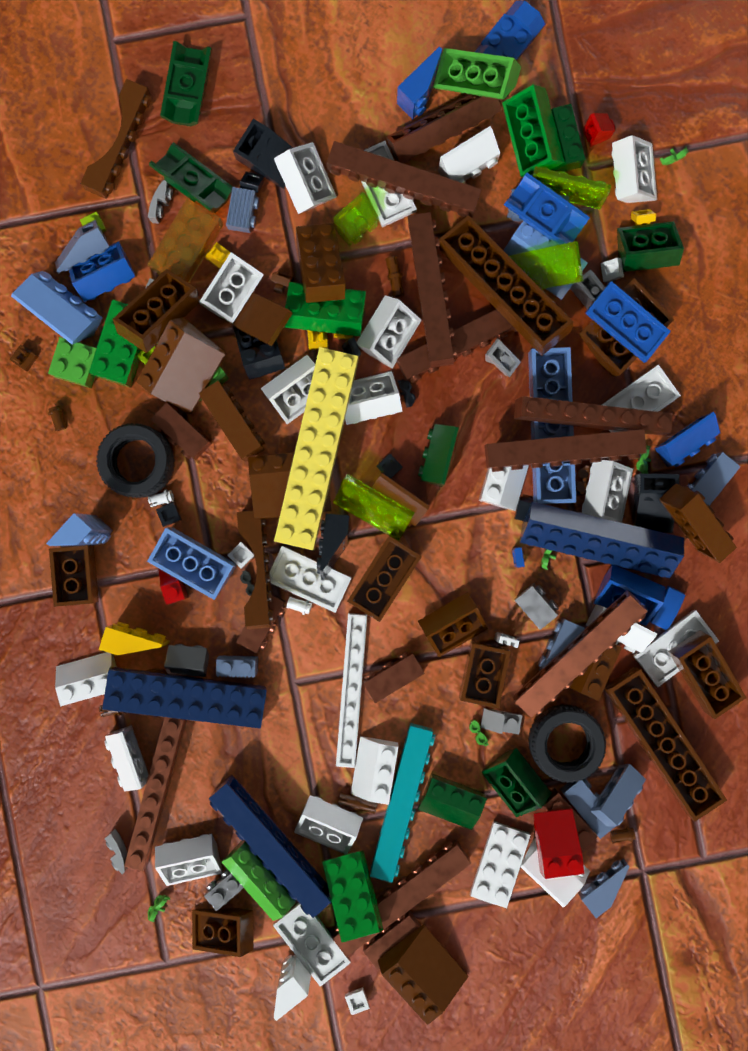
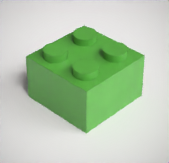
M59 337L48 374L55 378L92 388L95 376L91 375L89 371L97 348L78 342L71 344L66 339Z

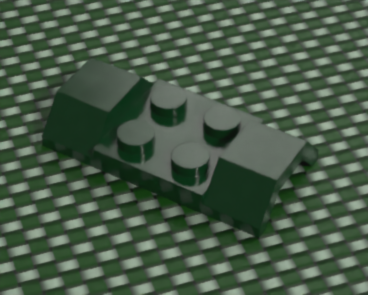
M173 41L160 113L161 118L173 124L190 127L199 123L209 72L211 47L199 50L187 48L179 42Z
M174 142L170 145L166 155L157 163L153 161L149 163L150 167L164 176L166 182L193 202L197 201L212 213H216L225 205L231 196L233 186Z

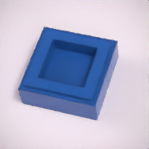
M522 547L512 548L514 566L517 568L525 567Z

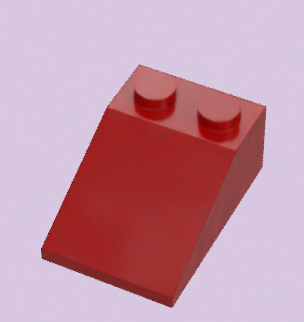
M572 808L533 813L539 869L545 879L584 874L582 851Z

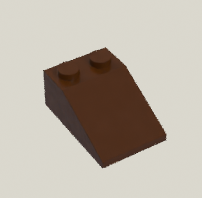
M220 908L217 911L215 909H193V950L242 957L253 951V910L240 908Z

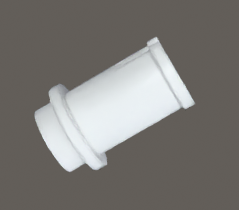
M167 489L162 493L148 496V502L151 507L165 503L170 504L174 501L172 491Z
M289 597L286 608L302 612V615H305V613H310L312 603H309L308 600L303 601Z

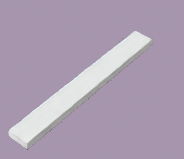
M348 613L336 757L337 767L355 768L367 614Z

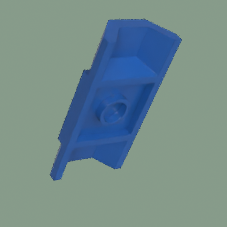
M515 1L483 39L475 52L512 57L517 61L545 26L540 12L526 1Z
M529 173L524 175L518 187L504 203V206L516 213L520 219L566 250L590 219L588 215Z

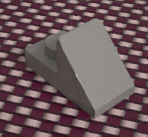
M496 339L485 354V361L494 364L508 377L512 375L521 363L499 339Z
M484 708L481 728L500 734L502 732L519 734L522 715Z

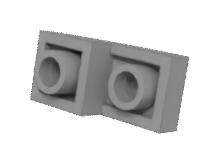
M165 180L158 186L150 203L148 218L152 223H160V218L163 217V206L161 205L169 206V200L173 198V188Z
M114 829L105 837L107 847L115 852L110 858L112 866L123 874L128 869V867L124 866L127 850L120 834Z

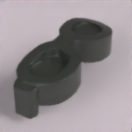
M245 570L242 572L240 580L248 585L246 593L251 596L255 586L251 583L250 573Z

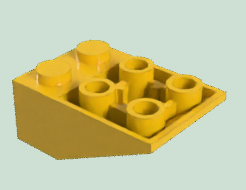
M118 622L117 624L113 623V625L105 627L99 650L122 655L163 647L169 644L170 640L165 639L166 636L155 633L150 635L147 634L145 629L128 628V624Z

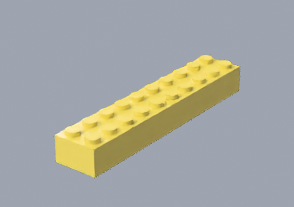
M319 347L274 539L275 542L315 550L359 361L356 355Z

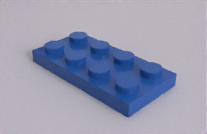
M612 281L607 284L585 312L586 315L644 363L649 360L671 332Z

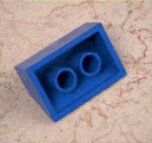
M120 242L109 246L101 254L91 256L86 262H79L73 265L69 270L72 284L84 302L94 300L98 295L110 292L116 286L128 283L135 277L133 268Z
M711 412L701 416L655 448L667 467L673 465L675 468L685 462V457L688 455L692 457L700 452L702 445L708 446L717 440L715 437L720 434L716 414Z
M612 565L601 582L593 604L608 608L628 590L648 611L645 613V618L638 622L646 626L664 604L666 587L616 565Z

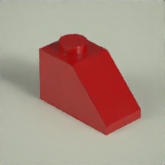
M607 113L590 114L582 130L589 146L592 147L604 142L614 134L615 124Z
M158 568L160 588L166 605L189 598L184 582Z

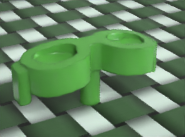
M685 147L684 150L676 154L674 149H671L672 155L664 159L660 158L662 165L672 164L684 158L689 151Z
M646 445L647 453L642 454L636 464L637 470L641 474H648L647 462H651V459L647 458L650 450L648 445Z
M545 549L541 560V568L548 570L549 558L556 559L555 555L550 554L552 550Z
M475 719L471 720L469 729L472 733H477L475 736L476 742L479 745L488 746V740L480 731L479 723Z
M159 895L156 897L154 906H150L148 909L149 921L154 922L158 910L165 911V908L162 906L167 900H170L169 896Z

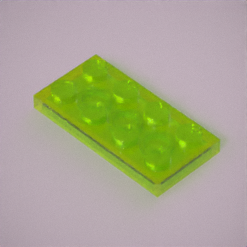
M535 166L532 174L534 178L558 195L569 196V202L599 210L611 189V185L606 184L604 181H593L584 176H573L564 171L549 170L547 167Z
M578 241L509 255L541 289L583 281Z
M349 474L345 476L333 501L337 506L398 541L415 514Z

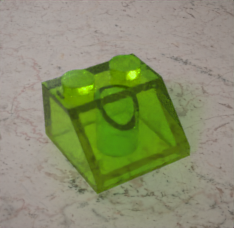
M364 192L333 217L335 230L349 246L353 243H359L364 237L363 234L367 231L371 232L378 225V214Z

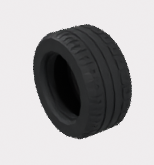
M138 423L118 426L110 431L100 443L101 445L97 451L98 455H96L99 475L108 488H111V490L120 495L133 498H144L154 495L168 484L173 475L175 456L172 447L160 432L149 426ZM132 441H146L152 447L155 454L153 471L147 478L139 482L127 481L120 474L117 467L119 452L126 444Z
M561 704L547 708V710H544L543 713L537 716L534 724H532V728H530L528 743L534 761L545 774L557 781L572 783L574 781H582L598 770L605 757L604 754H606V738L602 727H600L601 725L588 712L577 706ZM563 723L580 725L586 734L584 752L579 758L571 762L556 761L550 757L547 751L549 734L555 727Z

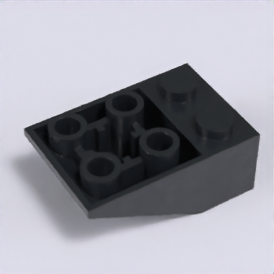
M253 118L234 148V156L237 161L285 189V183L274 158L293 147L270 128Z
M233 327L242 363L249 380L286 369L277 339L270 346Z
M679 474L634 475V526L662 533H673L675 520L659 499L671 487L679 484Z
M326 514L325 520H321L320 531L323 539H319V555L321 557L317 558V574H320L323 581L348 545V515Z

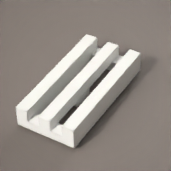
M499 632L495 634L494 638L498 643H505L518 648L520 642L513 636Z

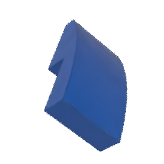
M668 586L665 589L664 604L650 622L668 630L681 608L685 593Z

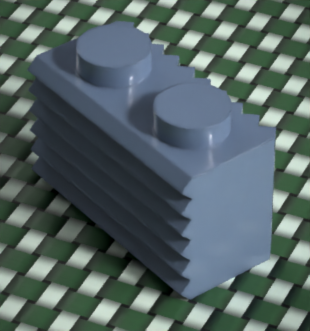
M232 187L226 221L228 230L251 233V229L255 228L256 216H254L255 209L258 210L259 198H257L254 190Z
M258 656L217 657V677L232 676L234 678L236 676L238 678L240 676L242 678L244 676L246 678L248 676L250 678L252 676L254 678L258 673Z

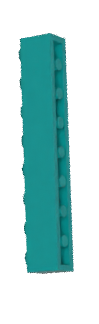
M414 723L409 725L389 805L386 809L371 864L370 877L393 882L394 876H398L400 865H397L398 860L403 858L405 847L402 845L404 839H408L410 832L408 823L409 820L413 821L415 809L412 808L414 802H418L420 796L418 786L419 783H423L425 772H423L424 764L428 765L430 759L428 749L429 746H433L435 740L432 728Z

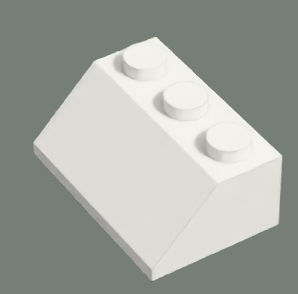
M491 126L441 156L438 169L440 175L465 184L467 179L470 177L472 179L476 178L486 167L490 169L498 163L500 151Z
M633 135L613 142V174L616 182L615 195L617 200L626 203L657 200L652 143Z
M313 142L289 149L274 158L298 214L337 197Z
M230 253L201 298L200 305L233 324L264 274L233 253Z
M385 295L361 337L358 339V347L381 363L393 368L397 358L400 357L420 324L421 319L400 300Z
M308 355L261 388L286 424H289L305 411L315 363Z
M390 371L354 380L345 421L346 425L402 412L397 385L393 373Z
M608 460L592 463L589 482L586 487L585 501L582 505V513L622 523L633 469Z
M529 465L523 466L521 470H511V467H503L504 471L492 472V469H488L479 501L516 511Z
M595 605L586 626H589L607 608ZM635 623L631 626L628 634L620 636L616 640V645L620 642L625 645L624 649L635 653V651L642 653L654 640L657 633Z
M105 652L56 666L55 689L60 706L105 694L108 670L110 666L117 667L114 655Z
M132 725L109 733L105 736V746L111 752V763L113 768L117 769L119 775L117 779L120 787H123L124 791L143 788L147 783L149 773Z
M360 736L351 794L369 802L389 805L398 753V742Z
M310 795L294 833L347 855L357 838L363 817L358 816L355 812L344 810L336 804H330L319 797Z
M203 834L196 838L182 839L178 842L164 843L155 847V869L166 886L223 873L217 843L212 834Z
M536 838L533 839L520 866L562 907H565L584 886L590 872L584 866V874L545 879L539 869Z
M289 955L282 962L274 1011V1019L276 1021L305 999L309 993L311 974L296 955Z

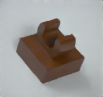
M279 272L272 273L270 281L276 282L274 292L284 293L285 286L289 287V282H293L294 278Z
M20 344L9 360L28 372L38 356Z

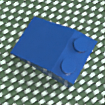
M440 46L397 88V104L412 120L416 116H421L426 110L441 60L442 48Z

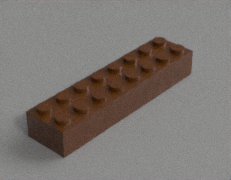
M469 215L439 239L440 251L541 356L572 331L573 321Z
M631 668L605 686L604 690L687 816L695 822L727 801L640 668Z

